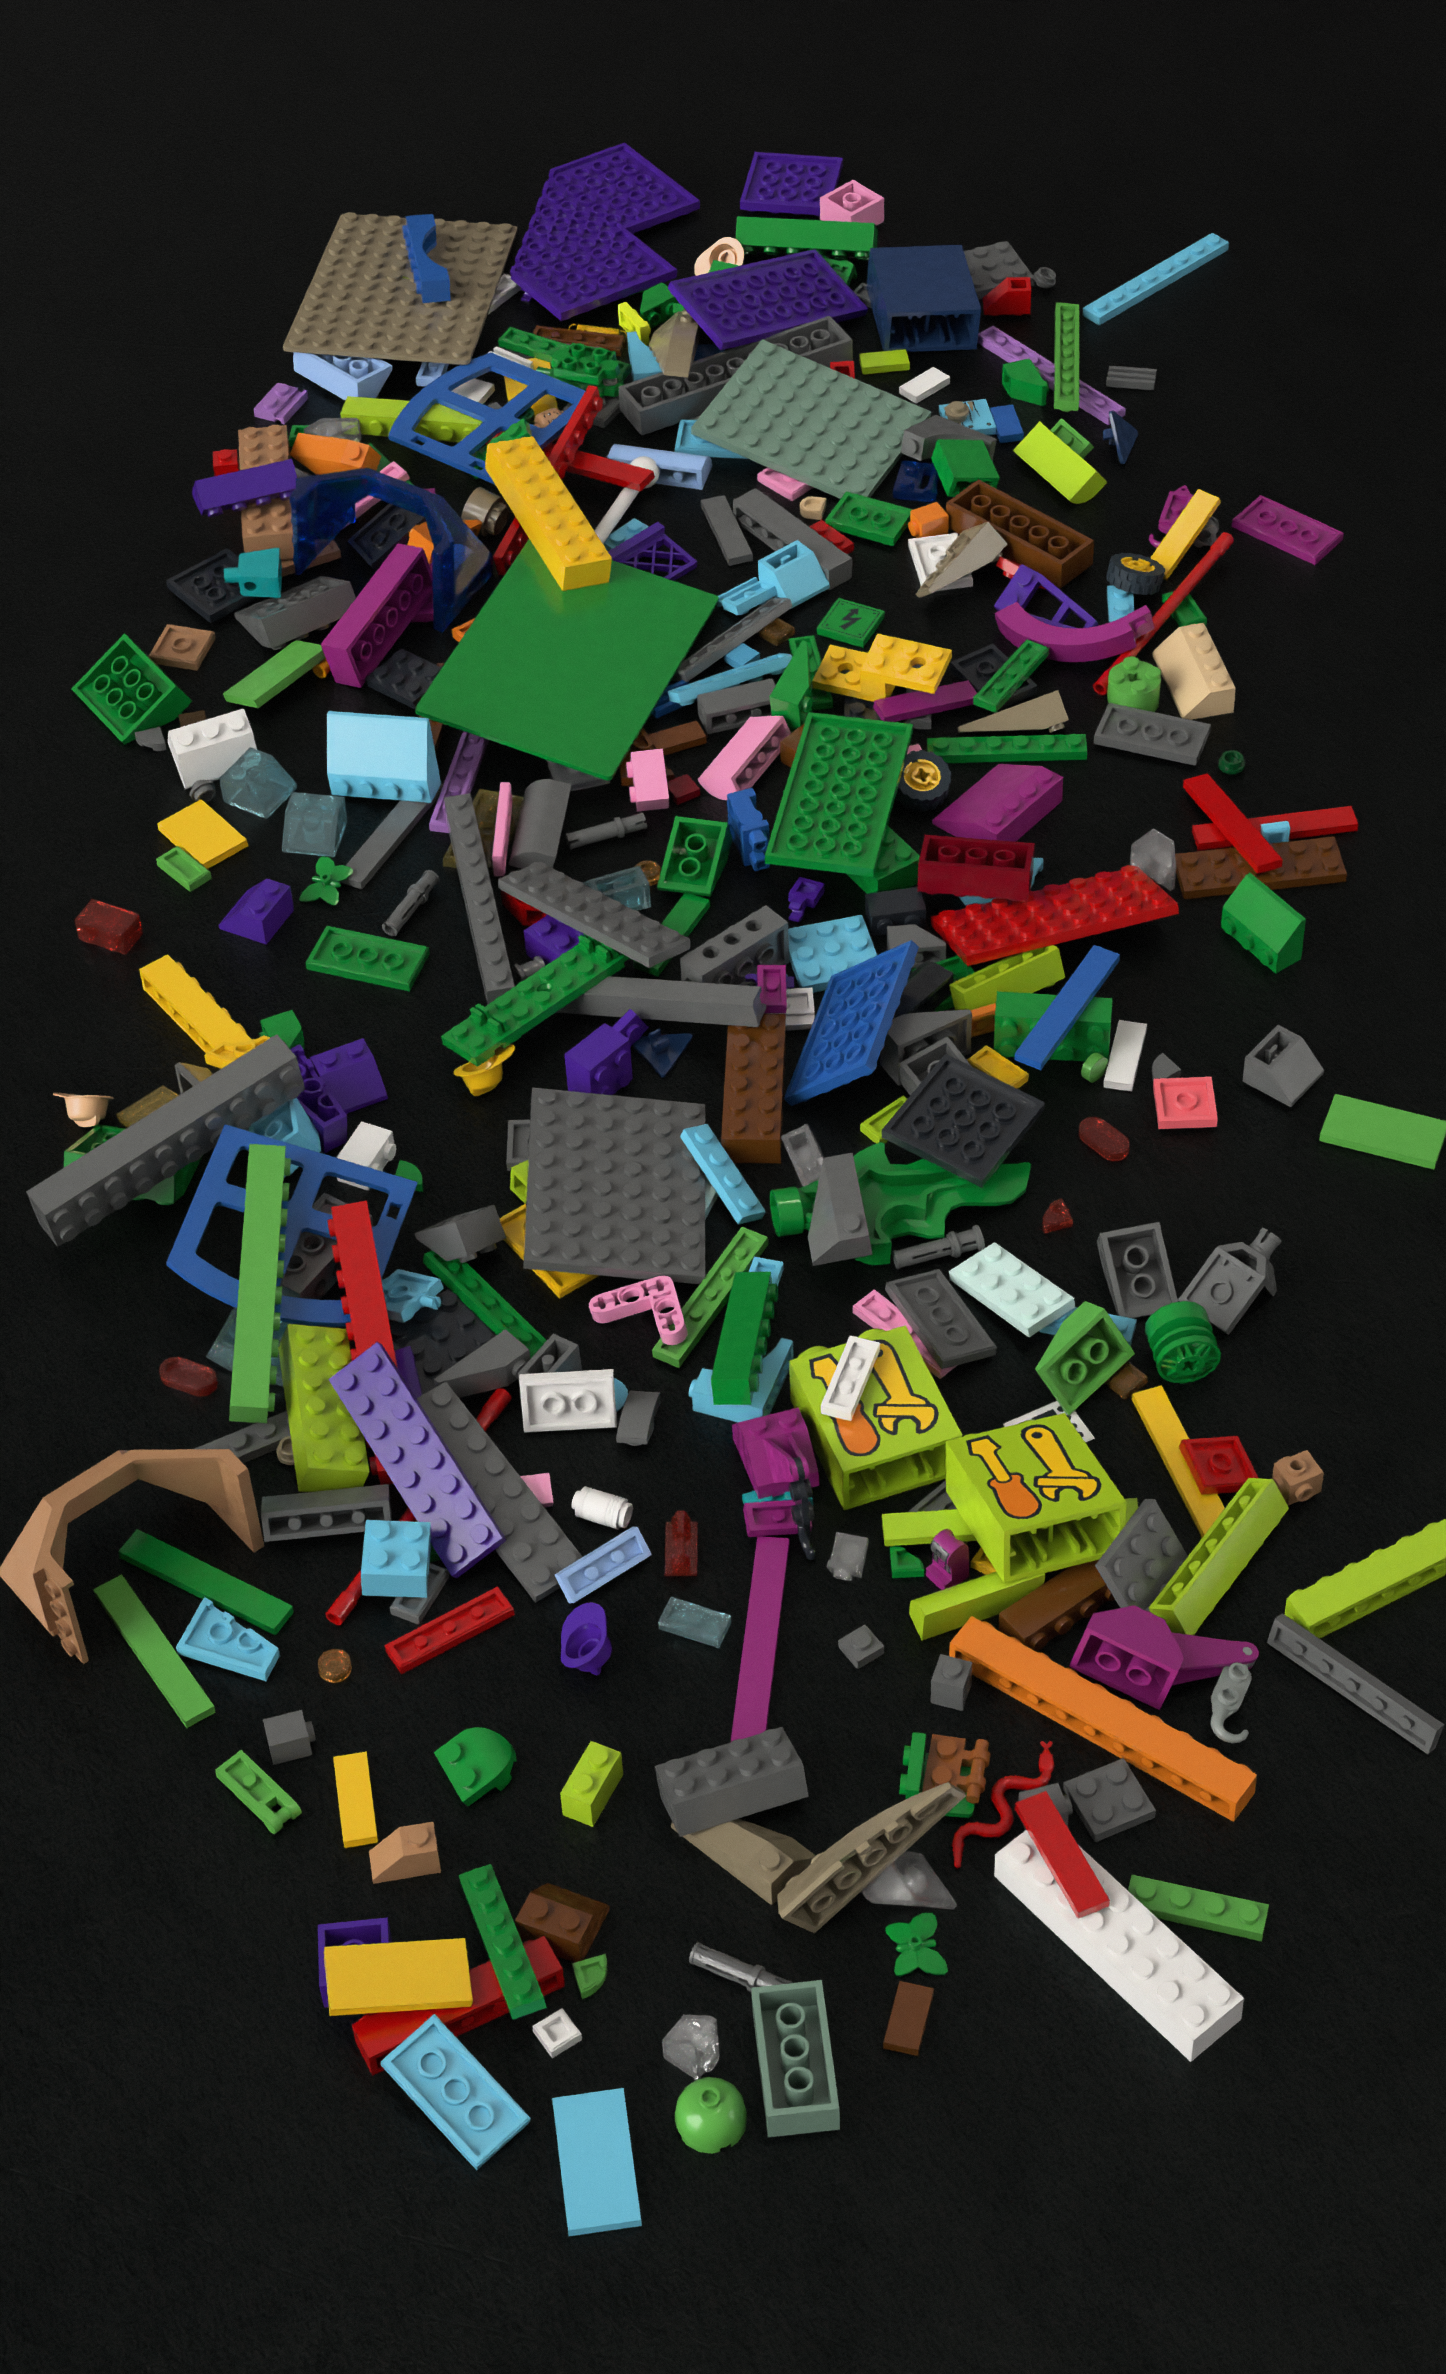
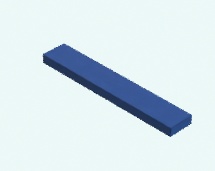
M1096 945L1091 948L1015 1053V1061L1042 1070L1119 963L1120 954Z

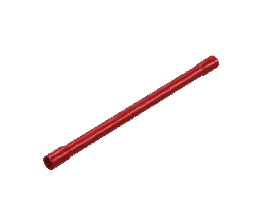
M1223 532L1217 538L1206 555L1152 617L1154 629L1135 638L1136 647L1122 653L1110 668L1105 670L1093 685V689L1097 694L1105 695L1107 693L1110 670L1115 665L1123 662L1126 657H1136L1214 563L1225 554L1234 543V538L1231 534Z
M496 1389L477 1416L476 1421L484 1431L499 1417L511 1401L512 1397L505 1389ZM409 1507L398 1520L417 1522ZM361 1570L326 1612L327 1619L333 1624L341 1625L357 1605L358 1599L362 1595Z

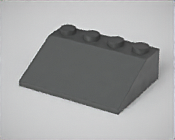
M319 576L282 592L281 598H268L235 612L234 616L262 646L278 650L287 646L286 642L292 639L301 640L308 637V632L315 629L321 631L331 627L330 623L340 620L356 597L350 581Z

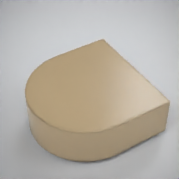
M807 497L800 502V514L807 519L822 520L827 506V498Z

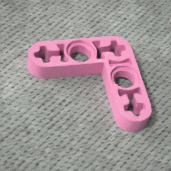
M657 1276L593 1297L589 1302L592 1318L597 1323H608L652 1309L663 1343L677 1345L683 1342L688 1335L674 1283L668 1276ZM631 1297H639V1299L634 1302H626V1300ZM665 1308H674L672 1311L668 1313H660L661 1310ZM674 1323L675 1330L670 1331L668 1325Z

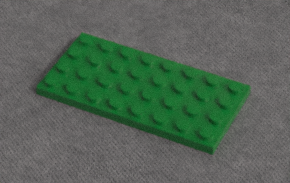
M808 712L765 853V864L874 877L911 742L913 724Z

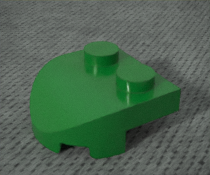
M481 1727L469 1728L460 1732L434 1752L460 1799L467 1806L473 1804L494 1787L502 1791L511 1781L512 1776L510 1773L513 1762L517 1761L513 1746L503 1736L493 1730Z

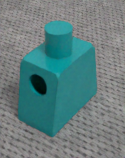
M280 548L241 553L239 555L238 567L224 568L225 583H239L240 593L243 596L281 598L282 561Z

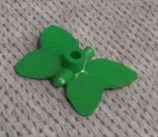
M322 856L316 863V873L319 876L312 877V881L316 883L309 885L302 892L299 900L300 902H312L321 898L326 903L334 906L339 902V893L336 888L341 886V881L346 880L352 875L353 869L344 865L335 866L333 860Z
M922 1913L914 1917L909 1924L899 1922L886 1927L887 1935L893 1942L899 1944L896 1950L901 1952L896 1959L894 1969L896 1976L901 1977L909 1974L917 1968L933 1975H945L948 1972L946 1961L937 1951L930 1949L936 1946L935 1940L929 1939L934 1935L937 1928L936 1916L933 1913Z

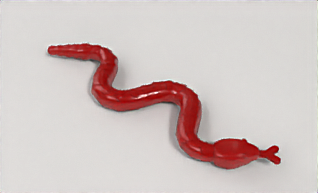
M1044 1741L1040 1742L1044 1751L1040 1754L1039 1771L1041 1772L1039 1777L1004 1776L992 1787L991 1800L1001 1817L998 1823L968 1822L959 1827L952 1842L954 1866L956 1868L961 1867L964 1850L963 1840L966 1836L1000 1837L1011 1829L1014 1816L1010 1805L1004 1797L1006 1790H1031L1046 1786L1049 1783L1051 1773L1054 1771L1053 1754L1049 1751L1053 1744L1051 1741L1047 1744Z

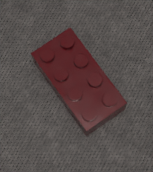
M925 835L918 863V892L953 894L958 897L966 895L979 896L984 899L1004 898L1011 901L1028 900L1034 868L1035 843Z

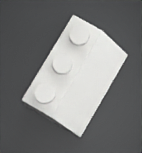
M244 709L168 731V745L185 790L192 788L193 784L199 780L215 781L260 767L254 735Z

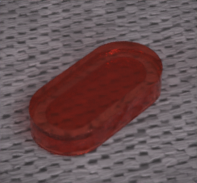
M1088 1117L1081 1121L1079 1125L1080 1139L1105 1159L1119 1161L1128 1155V1138L1105 1120L1098 1117Z
M181 1357L168 1358L162 1362L159 1368L161 1381L166 1386L194 1396H207L213 1393L218 1385L216 1373L212 1368Z

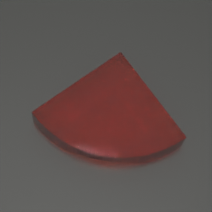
M1062 1198L1052 1202L1050 1208L1043 1216L1044 1234L1071 1227L1073 1224V1219Z

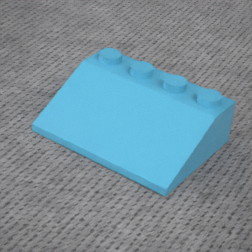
M328 711L327 775L331 794L431 803L441 786L429 718Z

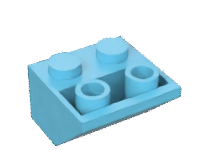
M798 540L758 560L759 581L762 580L775 585L778 595L774 597L790 599L793 607L830 588V584L814 552Z

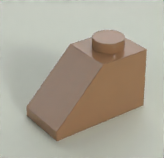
M434 1822L399 1827L369 1851L373 1884L441 1873Z

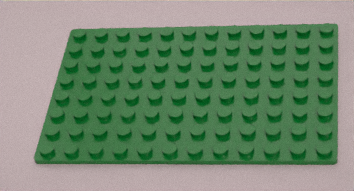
M529 539L417 704L415 713L430 720L600 779L611 780L718 604L719 598L714 594L613 560L608 583L562 591Z

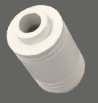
M586 1486L581 1491H576L572 1500V1509H575L576 1517L614 1529L626 1528L632 1516L633 1505L628 1503L627 1499Z

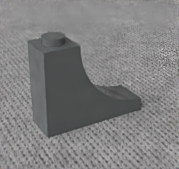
M934 415L904 430L901 453L919 461L932 457L937 439L983 440L993 462L997 439L941 416Z

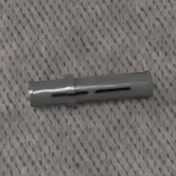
M643 812L622 819L616 817L611 822L572 833H565V838L569 841L567 842L569 850H573L577 847L617 836L618 838H623L627 833L647 829V823H644L646 819Z
M426 870L418 882L408 888V894L382 924V929L386 934L396 936L419 905L424 904L428 900V894L440 881L439 876L434 871Z
M700 1942L694 1945L690 1953V1964L735 1981L747 1987L749 1992H751L752 1987L792 1983L790 1980L767 1972L766 1968L759 1964L756 1966L747 1964L725 1953L709 1948Z

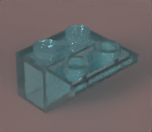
M640 866L582 882L584 885L601 892L613 900L619 901L633 910L638 911L651 907L649 882Z

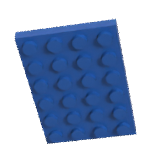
M912 940L831 976L784 1097V1100L790 1106L806 1102L819 1094L828 1093L838 1086L847 1085L853 1080L862 1076H869L875 1071L878 1057L885 1046L884 1041L888 1030L893 1024L892 1019L895 1011L900 1005L902 992L908 983L909 973L915 964V957L919 947Z

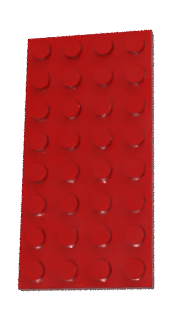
M1128 865L1122 867L1119 871L1111 873L1099 872L1094 877L1086 879L1075 878L1070 880L1069 883L1062 885H1047L1042 890L1030 891L1028 900L1011 901L1004 898H994L989 903L969 904L964 909L956 911L944 910L939 915L932 916L931 923L934 930L967 966L1176 915L1179 914L1178 903L1138 866Z

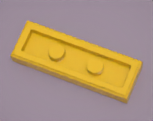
M367 1752L333 1757L344 1848L378 1843Z

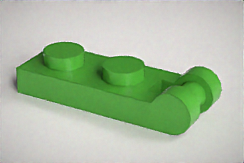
M242 1750L215 1769L217 1778L264 1822L271 1833L276 1834L283 1828V1823L288 1819L294 1820L302 1814L298 1804ZM278 1804L281 1807V1809H279L276 1813L270 1810L273 1806Z

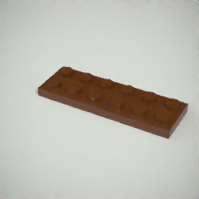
M1335 837L1269 843L1283 859L1282 867L1260 874L1255 872L1235 847L1173 854V864L1184 899L1232 894L1248 873L1253 874L1269 889L1274 890L1346 882L1347 872Z

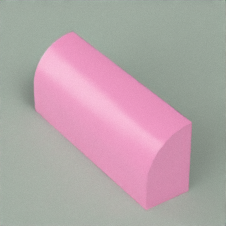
M784 716L750 717L698 778L701 786L708 793L722 800H727V794L751 788L779 755L780 741L791 734Z

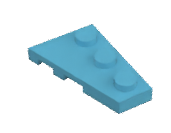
M206 1597L203 1598L176 1646L178 1655L267 1681L280 1657L278 1647L252 1629H246L241 1626L232 1615L226 1611L224 1613L221 1612Z

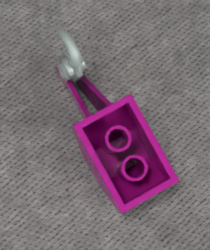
M1135 1605L1093 1613L1069 1665L1070 1668L1160 1710L1172 1685L1220 1675L1211 1695L1213 1712L1211 1717L1212 1730L1219 1739L1228 1743H1240L1249 1734L1248 1730H1243L1240 1734H1231L1225 1730L1223 1724L1225 1719L1238 1711L1250 1685L1252 1676L1249 1669L1253 1667L1259 1655V1651L1254 1644L1173 1633L1164 1619Z

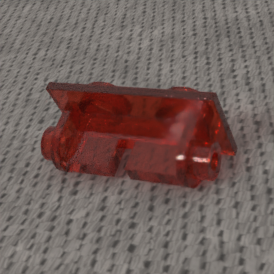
M677 1511L672 1517L671 1522H666L665 1576H697L698 1522H691L690 1517L685 1511Z

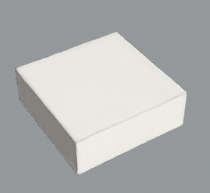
M563 2008L532 2026L533 2033L552 2058L582 2040L580 2031Z

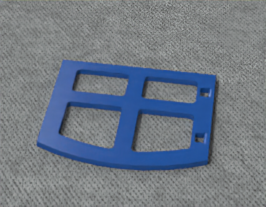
M488 353L472 359L468 365H459L424 387L402 409L394 421L388 434L389 440L495 485L485 469V461L471 455L499 432L506 431L512 424L520 421L517 417L544 395L549 394L573 405L545 428L529 424L532 436L541 449L545 448L563 432L585 390L494 353ZM490 371L528 385L500 409H493L452 392L458 386ZM434 404H441L483 422L452 447L414 432L420 420ZM418 440L420 442H423L424 445H419L415 442ZM477 465V466H479V467H482L483 469H482V470H478V469L474 468V466Z
M224 1125L167 1259V1266L206 1294L237 1308L239 1280L218 1270L197 1256L196 1252L217 1206H224L244 1212L246 1189L228 1184L226 1181L238 1152L241 1150L249 1151V1144L286 1146L285 1158H291V1164L303 1168L291 1200L282 1201V1208L288 1209L287 1226L280 1227V1234H286L285 1253L279 1252L278 1260H284L283 1278L303 1232H310L330 1238L327 1220L333 1219V1216L314 1210L312 1206L325 1176H333L386 1192L389 1195L378 1224L372 1227L382 1280L418 1182L230 1125ZM390 1206L400 1208L396 1220L387 1216ZM277 1278L276 1286H281L282 1278ZM282 1295L281 1305L275 1304V1312L281 1313L280 1321L329 1327L346 1326L345 1323L351 1322L350 1314L344 1315L341 1300L304 1299Z

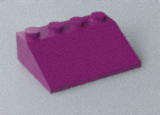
M998 764L932 820V824L955 837L1016 842L1062 802L1063 777L1043 766Z

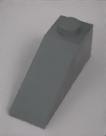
M505 1329L434 1379L435 1387L447 1382L455 1394L461 1398L509 1386L518 1379V1372L530 1360V1351Z

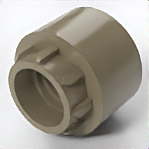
M478 487L469 496L464 506L461 520H480L483 523L479 534L486 536L489 533L494 536L499 534L506 525L509 517V508L504 504L502 497L482 487Z

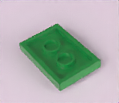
M846 491L826 518L825 523L838 532L894 546L908 527L910 511L913 509Z

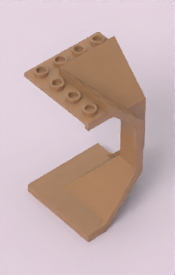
M230 1449L116 1451L42 1498L0 1566V1577L52 1636L58 1635L62 1639L61 1644L68 1655L71 1657L76 1655L85 1664L89 1659L68 1589L74 1583L63 1570L68 1523L132 1482L140 1479L208 1503L255 1553L264 1547L249 1471Z

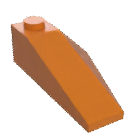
M304 433L297 434L290 452V456L303 466L347 494H351L375 475L382 457L367 444L348 439Z

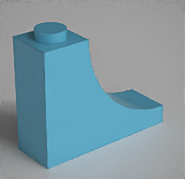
M627 332L628 354L632 366L633 382L661 373L660 363L656 362V357H653L649 347L641 342L637 332Z
M781 1338L774 1350L763 1358V1372L759 1374V1391L753 1393L751 1405H714L711 1386L713 1370L702 1368L698 1379H693L689 1388V1397H692L693 1411L734 1422H742L769 1415L789 1372V1360L794 1359L793 1341Z

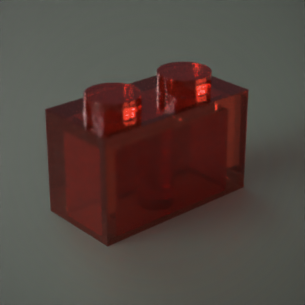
M91 899L74 919L80 940L125 955L143 934L138 913L95 899Z

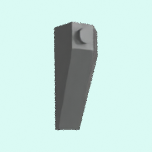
M853 1152L823 1158L808 1234L813 1266L873 1255Z

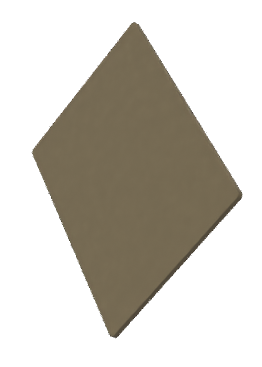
M352 212L340 215L283 344V350L286 352L445 364H470L518 233V228L507 223L494 225L487 222L467 223L464 220L452 222L434 219L437 246L427 256L438 265L447 268L450 279L451 301L423 303L421 294L416 293L413 272H411L410 261L408 260V251L406 250L405 239H403L402 225H406V218H400L395 215L389 217H382L376 214L356 215Z

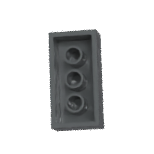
M783 1727L769 1729L754 1736L737 1739L725 1745L704 1749L699 1753L679 1759H672L655 1766L661 1800L680 1837L809 1797L803 1763Z

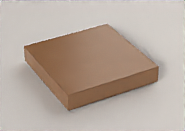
M167 624L149 657L159 665L198 671L216 639L215 632Z

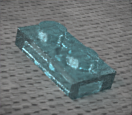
M670 1597L658 1621L660 1630L719 1648L731 1625V1616Z

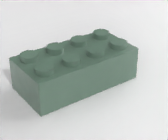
M822 1980L752 1987V2010L768 2137L840 2130L839 2102Z

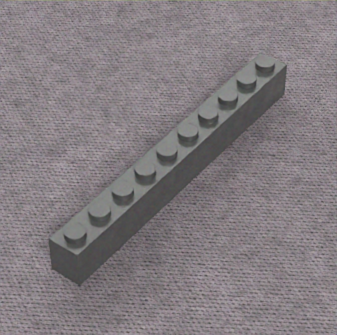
M468 793L444 797L447 826L488 1005L515 986L471 794Z

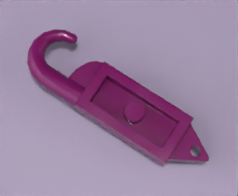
M1186 485L1174 492H1169L1158 527L1165 534L1169 532L1194 496L1190 494ZM1153 534L1149 536L1150 544L1157 548L1161 541L1155 540Z

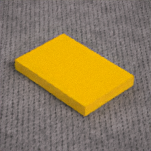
M202 799L157 823L158 830L206 869L248 847L247 839Z

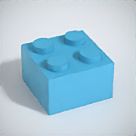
M366 1520L361 1566L362 1595L427 1598L431 1553L430 1522Z

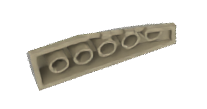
M685 309L682 312L678 311L654 331L649 343V350L652 351L653 357H656V362L660 363L659 367L663 374L667 376L689 377L700 342L701 327Z
M947 1782L916 1794L856 1827L825 1852L816 1855L812 1859L811 1865L800 1875L792 1877L786 1883L785 1888L777 1895L780 1916L782 1919L810 1932H817L967 1795L960 1788Z

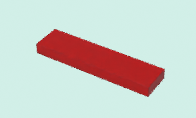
M497 1586L386 1644L385 1651L399 1672L403 1674L514 1616V1608Z
M1047 1791L1016 1802L1015 1810L1076 1917L1079 1919L1109 1907V1897Z

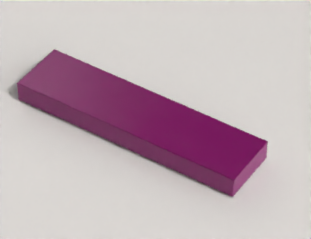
M969 680L939 686L935 694L915 691L874 700L873 708L882 721L896 722L974 705L973 697L977 692Z

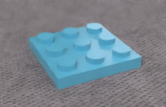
M862 915L788 929L789 960L799 988L813 987V993L826 990L832 975L877 956Z

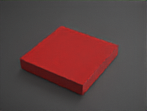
M1238 1436L1181 1440L1179 1449L1201 1495L1238 1492L1248 1478H1258Z

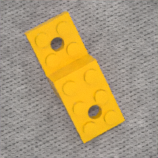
M882 634L876 635L868 653L830 645L812 680V685L814 689L872 702L890 697L895 685L935 694L952 658V650ZM917 664L923 665L920 668H913ZM843 670H850L847 674L840 673Z

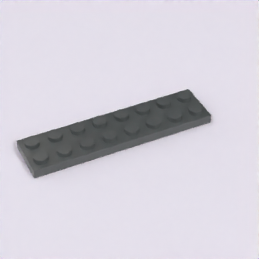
M534 862L526 868L513 871L509 875L498 879V889L648 968L690 949L689 938L621 904L619 901L603 895L582 882L566 876L564 873L547 866L543 862Z
M447 1382L418 1397L417 1400L507 1539L495 1551L535 1603L561 1588L554 1574L582 1558V1555Z

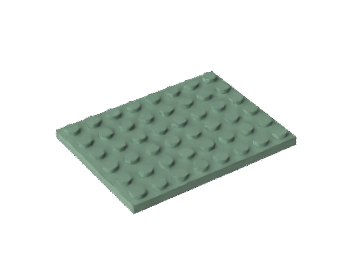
M762 339L693 424L691 434L839 499L842 498L846 491L871 498L903 455L901 447L904 430L930 418L931 411Z

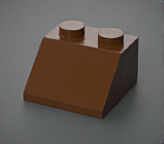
M546 1883L529 1893L515 1920V1924L522 1943L545 1936L555 1956L575 1963L585 1959L610 1910V1905Z

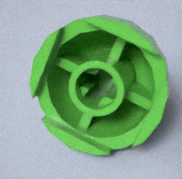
M714 2077L697 2079L685 2087L678 2097L675 2111L676 2128L682 2136L684 2143L692 2149L704 2153L720 2152V2148L727 2147L730 2144L732 2147L738 2143L744 2134L747 2123V2111L741 2093L733 2084Z

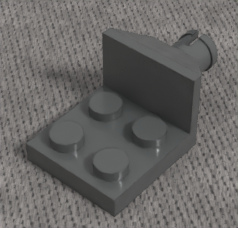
M1263 1227L1249 1246L1243 1242L1217 1246L1178 1299L1179 1302H1196L1203 1306L1211 1324L1227 1335L1231 1333L1262 1289L1272 1296L1277 1292L1274 1267L1269 1262V1259L1282 1241L1272 1232L1269 1234V1231Z

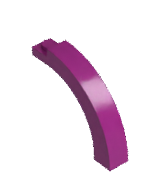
M1018 602L995 613L999 631L1012 644L1019 648L1028 639L1049 648V655L1046 659L1061 662L1094 661L1124 653L1136 647L1135 638L1154 629L1151 611L1146 605L1113 622L1089 628H1062L1046 624L1029 615Z

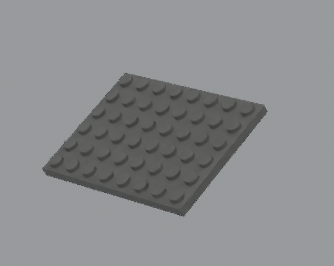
M532 1088L523 1268L645 1280L657 1276H668L673 1282L700 1284L705 1279V1174L680 1138V1135L686 1128L705 1124V1104Z

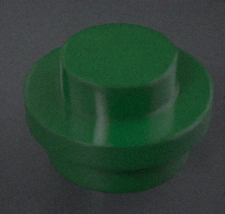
M1229 750L1222 754L1218 766L1224 773L1234 775L1244 770L1245 760L1240 752Z

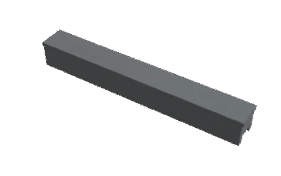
M608 976L556 1013L622 1017L631 1009L640 1019L759 1027L767 1007L766 1004L761 1003L760 993L762 990L760 986Z

